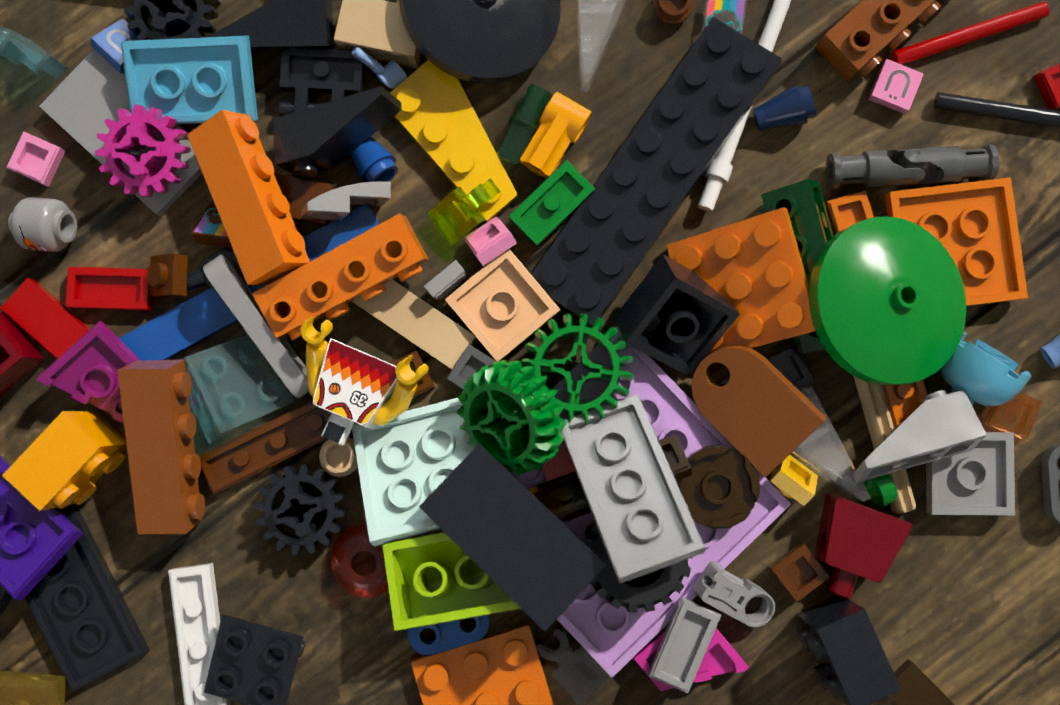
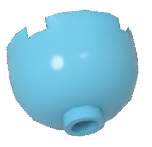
M963 332L956 351L941 368L943 379L953 388L949 394L965 390L972 405L976 402L988 407L999 406L1012 400L1032 377L1027 370L1020 375L1014 372L1019 365L1018 363L979 339L976 340L975 345L969 341H963L967 336V333Z

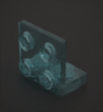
M248 334L183 359L185 360L186 372L190 374L192 380L189 403L208 444L224 438L234 428L293 403V397L289 389Z

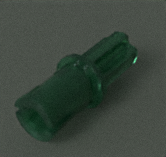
M530 84L516 115L510 116L509 121L511 125L498 150V157L504 162L511 165H518L520 163V158L526 150L532 135L539 128L537 125L547 103L551 100L552 94L546 89Z

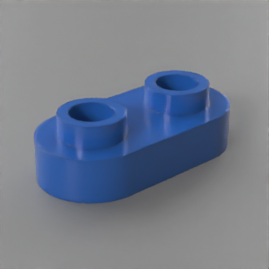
M489 615L473 617L476 621V626L472 629L463 628L461 620L408 629L409 643L420 654L434 655L477 642L485 636L488 630ZM424 628H431L435 631L436 638L432 641H427L423 639L421 631Z

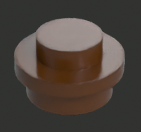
M653 0L655 15L666 24L675 25L684 22L690 16L693 9V0Z

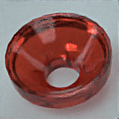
M358 523L349 527L336 540L331 552L330 564L336 582L342 589L357 597L370 598L388 592L383 546H373L370 543L367 523ZM360 551H369L376 558V570L369 575L359 574L353 567V558Z

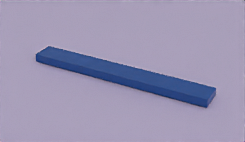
M365 203L351 211L343 220H334L303 237L305 251L310 262L380 223L369 204ZM248 285V287L253 293L267 286ZM209 288L121 336L119 339L141 361L169 360L239 321L216 289Z

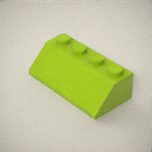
M445 532L382 544L394 631L521 609Z

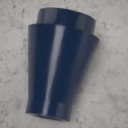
M793 85L762 105L752 108L754 120L759 131L769 128L807 124L809 118L816 116L813 97L807 85L799 88Z

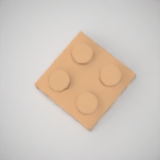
M510 249L491 260L445 299L496 361H501L560 311L559 307Z

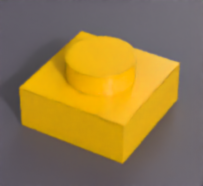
M789 455L773 470L770 482L775 484L776 489L783 496L790 499L793 498L805 506L815 496L818 475Z

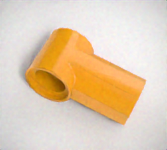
M556 92L547 104L539 121L541 125L521 156L520 163L535 174L548 179L557 169L570 144H575L582 134L592 112L561 93Z

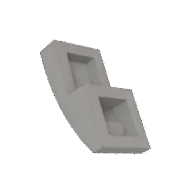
M364 182L330 190L308 201L301 210V219L343 220L350 213V205L362 206L368 203L369 206H382L391 198V182Z

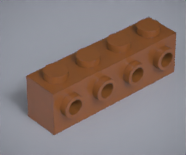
M862 0L832 27L814 48L846 82L858 72L864 78L882 61L878 54L887 45L892 51L895 50L912 34L907 28L916 19L923 24L941 5L937 0Z
M185 360L135 361L118 369L117 372L137 534H187L202 520L205 512V499L199 493L198 484L201 461L198 454H195L193 439L196 433V418L190 412L189 396L192 390L191 376L186 372Z

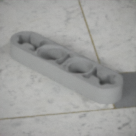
M219 255L204 265L203 270L210 283L289 391L297 398L308 393L309 388L305 364L285 337L276 338L252 295L253 292L231 262L224 255Z

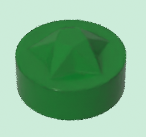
M889 474L861 481V492L875 507L881 509L896 501V487Z

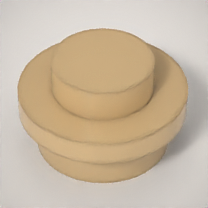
M348 437L344 446L329 439L322 445L319 459L321 466L327 473L342 477L351 474L357 469L355 445L352 438Z

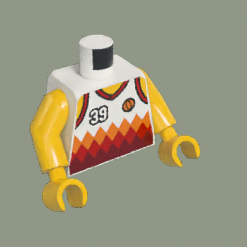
M313 316L302 324L300 329L301 335L307 342L306 372L309 393L313 397V405L331 413L321 434L322 437L344 446L354 423L373 431L377 426H385L408 410L418 386L417 381L428 373L429 368L426 364L420 366L415 373L410 368L412 355H409L395 366L332 338L327 343L324 339L333 329L332 322L328 319L321 324V332L314 329Z

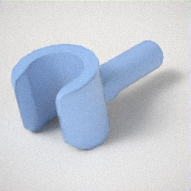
M358 46L351 52V55L372 69L378 79L391 89L396 88L407 78L405 72L394 60H391L383 67L377 60Z

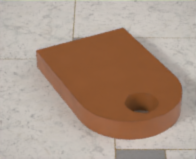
M736 345L720 348L704 358L694 373L692 394L700 413L742 455L746 456L748 461L764 477H767L827 419L763 355L751 348ZM713 363H722L729 369L730 379L728 383L719 384L712 379L710 367Z

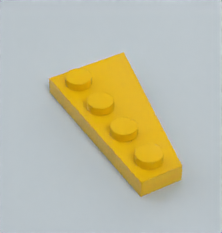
M427 60L390 92L402 105V110L394 118L486 222L496 217L518 198V194L458 78L440 70Z

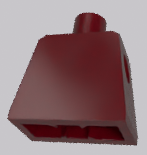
M826 493L815 558L834 566L827 590L851 599L859 576L880 583L910 533L913 524L842 497Z

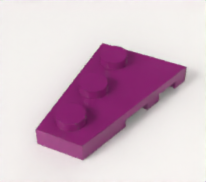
M100 321L35 380L49 387L54 385L72 394L71 398L85 405L90 403L112 414L113 419L124 423L117 370L141 360Z

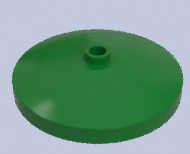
M887 216L874 217L857 222L841 230L827 242L812 269L809 284V307L814 328L828 354L851 375L877 385L894 386L909 384L928 378L936 373L949 361L956 351L966 321V297L962 278L946 248L937 238L921 226L905 219Z

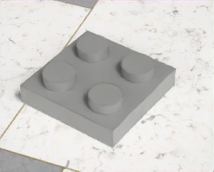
M986 432V436L971 451L926 463V513L931 515L1015 516L1014 433Z

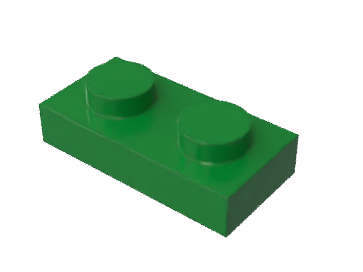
M566 160L509 215V220L538 247L580 206L595 188Z

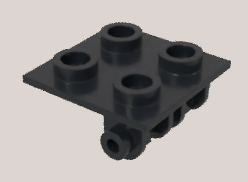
M223 614L203 693L246 705H287L298 658L302 656L306 641L303 640L304 636Z

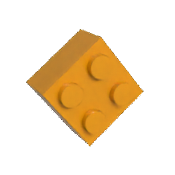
M62 411L2 476L39 511L57 507L62 509L72 504L80 505L96 491L97 487L94 483L104 473L110 474L124 461L125 456L122 453L127 449L126 438L97 411Z

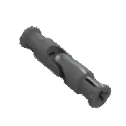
M995 145L982 146L981 149L962 150L959 146L905 150L863 151L861 155L839 156L838 153H831L826 158V183L829 189L839 188V185L862 184L863 187L868 188L958 183L962 178L981 177L982 180H992L998 174L999 153Z

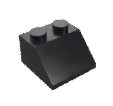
M662 254L614 319L626 344L690 377L701 361L739 317L740 312L695 272Z

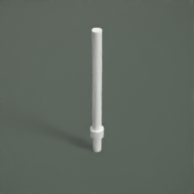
M774 0L758 43L771 52L775 46L791 0ZM751 107L706 170L705 177L708 179L698 203V207L702 210L713 211L722 185L727 184L733 170L731 161Z

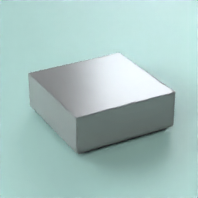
M455 260L424 287L436 301H440L466 280L467 274Z

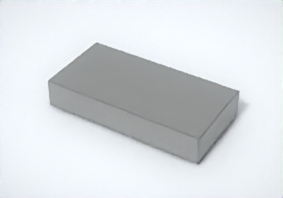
M680 596L650 666L648 675L689 693L721 614Z

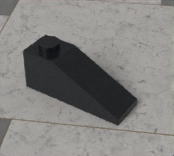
M272 0L208 37L249 36L250 47L334 46L332 0Z
M380 86L273 118L275 165L300 179L313 178L317 176L318 172L332 169L402 110L401 102Z

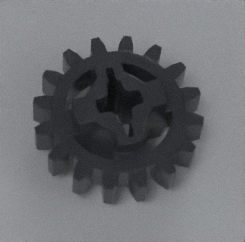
M131 0L134 6L124 8V13L133 20L127 26L134 35H138L137 41L203 38L202 36L205 32L209 34L216 32V29L209 20L219 18L218 12L213 6H210L215 0H195L197 12L191 9L192 0ZM147 14H150L153 17L150 25L153 27L152 31L150 30L148 25Z
M310 464L301 465L299 474H297L293 465L284 467L285 478L278 473H273L269 477L274 486L260 487L259 492L266 499L265 501L255 503L254 508L264 511V516L255 522L256 525L267 524L269 530L263 536L265 540L273 537L279 539L276 545L278 551L290 544L292 555H298L301 553L303 545H305L311 554L318 550L317 540L327 546L332 542L328 532L339 533L343 527L336 521V518L347 515V510L338 507V502L346 498L345 493H334L333 488L336 487L339 481L337 479L328 482L323 480L326 473L323 468L318 469L313 475L311 474ZM303 482L314 485L323 495L318 496L307 489L306 483ZM283 490L285 499L280 508L275 509L278 495ZM299 503L317 504V506L309 509L305 514H286L287 511L292 510ZM328 509L326 520L320 530L317 531V519L321 511ZM284 523L294 528L296 535L287 532L280 524Z

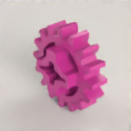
M134 105L132 114L128 110L118 109L117 113L120 120L117 122L106 118L104 122L110 131L108 134L97 133L96 136L99 140L105 142L104 148L95 150V155L106 158V163L102 164L99 168L100 171L113 173L114 175L109 183L112 186L119 187L124 185V193L136 195L139 191L141 196L153 197L154 189L158 193L169 192L166 182L170 181L179 184L182 180L176 173L177 169L189 168V165L181 160V154L191 152L190 147L180 145V140L187 135L186 132L180 129L173 130L172 128L177 120L168 115L162 118V110L151 107L147 112L144 106ZM152 125L162 133L166 142H162L156 137V129H153ZM146 146L156 149L155 151H148V153L142 154L141 157L131 154V152H139V149H144ZM121 161H124L130 167V173L126 171ZM166 161V163H165V165L163 166V168L159 171V168H160V167L163 165V163Z

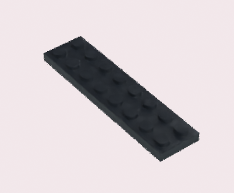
M712 18L593 186L595 190L580 204L532 272L533 278L553 301L578 318L582 313L587 314V324L591 327L594 326L597 318L603 317L781 65V57L717 18Z

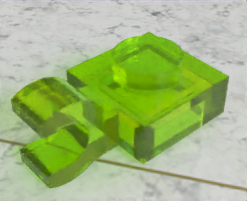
M491 178L483 185L479 184L468 194L459 187L449 193L427 214L452 246L485 220L478 209L501 191Z

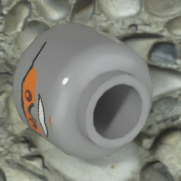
M28 197L22 199L14 207L8 219V227L16 243L23 249L58 252L63 250L75 238L77 220L63 201Z

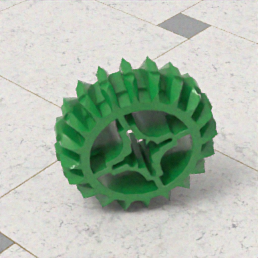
M582 313L579 317L580 326H572L570 314H564V328L558 329L554 319H550L547 323L552 334L547 337L540 329L534 332L536 338L542 343L539 347L533 343H526L525 349L529 353L534 354L535 358L534 360L528 358L521 359L520 363L522 367L534 366L536 378L542 376V372H547L565 379L568 385L566 403L554 397L555 403L565 406L562 412L567 413L566 419H568L569 424L574 418V414H582L586 424L590 423L588 411L595 409L596 413L600 415V419L605 417L604 410L602 409L604 404H609L613 408L618 406V402L612 398L614 393L621 397L628 396L629 390L618 384L620 380L626 382L633 380V373L621 371L622 366H628L633 363V357H619L618 353L626 349L628 344L624 340L614 345L611 343V340L618 332L615 327L610 328L605 335L600 333L604 323L603 319L597 318L593 328L586 327L588 316ZM575 337L572 352L568 357L553 360L545 359L547 353L555 344L564 339ZM587 339L596 342L605 350L612 368L602 367V365L592 363L586 355ZM581 350L582 366L591 372L586 377L581 374L582 380L577 381L576 391H572L573 380L571 373L564 371L563 368H566L568 363L572 365V360L577 359V352ZM595 380L611 381L600 397L591 402L579 404L580 392L585 383Z
M506 360L496 361L489 366L486 365L478 369L463 384L465 390L457 397L462 405L456 413L464 419L459 429L467 431L469 435L466 444H474L475 447L480 444L510 473L514 472L517 476L528 471L538 470L559 451L558 446L565 439L561 431L567 422L558 416L565 406L556 404L554 400L558 390H548L545 386L547 376L536 378L534 366L522 367L519 360L508 363Z

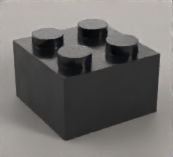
M837 595L796 614L801 624V627L796 629L798 637L807 652L812 651L819 664L813 667L815 675L825 691L829 689L836 702L842 700L846 705H870L901 691V687L865 608L846 597Z

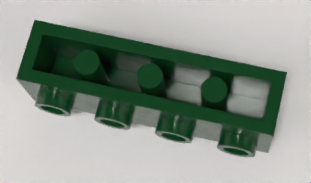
M806 179L761 194L763 205L760 206L759 210L761 215L783 207L788 209L807 281L810 284L811 273L816 259L827 242L833 237V232L819 181ZM816 331L793 337L795 344L801 346L803 354L825 349Z

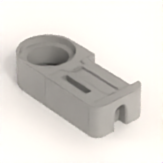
M716 561L708 563L693 587L694 592L705 603L750 627L765 625L775 612V602L764 589L744 577L740 579L724 570ZM754 597H761L762 604L760 608L752 614H745V607L748 601Z

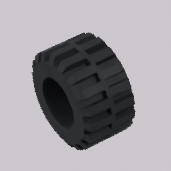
M595 520L591 525H587L584 532L585 538L582 542L607 565L590 584L593 586L595 593L601 599L605 598L608 600L611 606L617 609L622 606L626 608L627 612L637 613V608H644L646 612L656 610L654 605L660 602L664 606L670 603L672 600L669 596L674 591L677 593L682 591L684 585L681 582L684 576L689 578L691 568L688 566V559L619 584Z

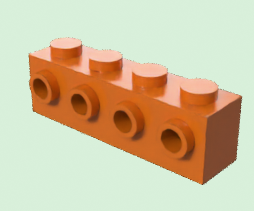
M222 109L188 133L187 136L247 285H269L309 263L310 260L305 251L304 239L296 229L289 212V203L280 190L274 175V166L266 156L259 139L258 127L250 115Z
M399 213L257 290L252 295L276 338L290 336L291 340L294 341L302 337L301 326L311 316L314 317L313 322L324 316L332 321L349 312L348 303L362 296L363 300L367 302L387 291L384 286L385 283L399 277L401 282H404L423 271L421 264L428 261L429 258L407 217Z

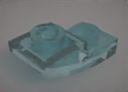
M0 26V58L4 56L16 65L22 62L37 75L44 70L55 79H58L68 69L55 57L28 38Z

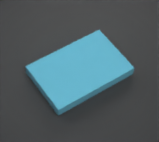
M249 36L121 41L131 114L134 105H141L146 108L147 112L151 107L162 110V118L166 115L174 117L177 120L176 124L204 123L222 109L250 115L253 121L258 120Z

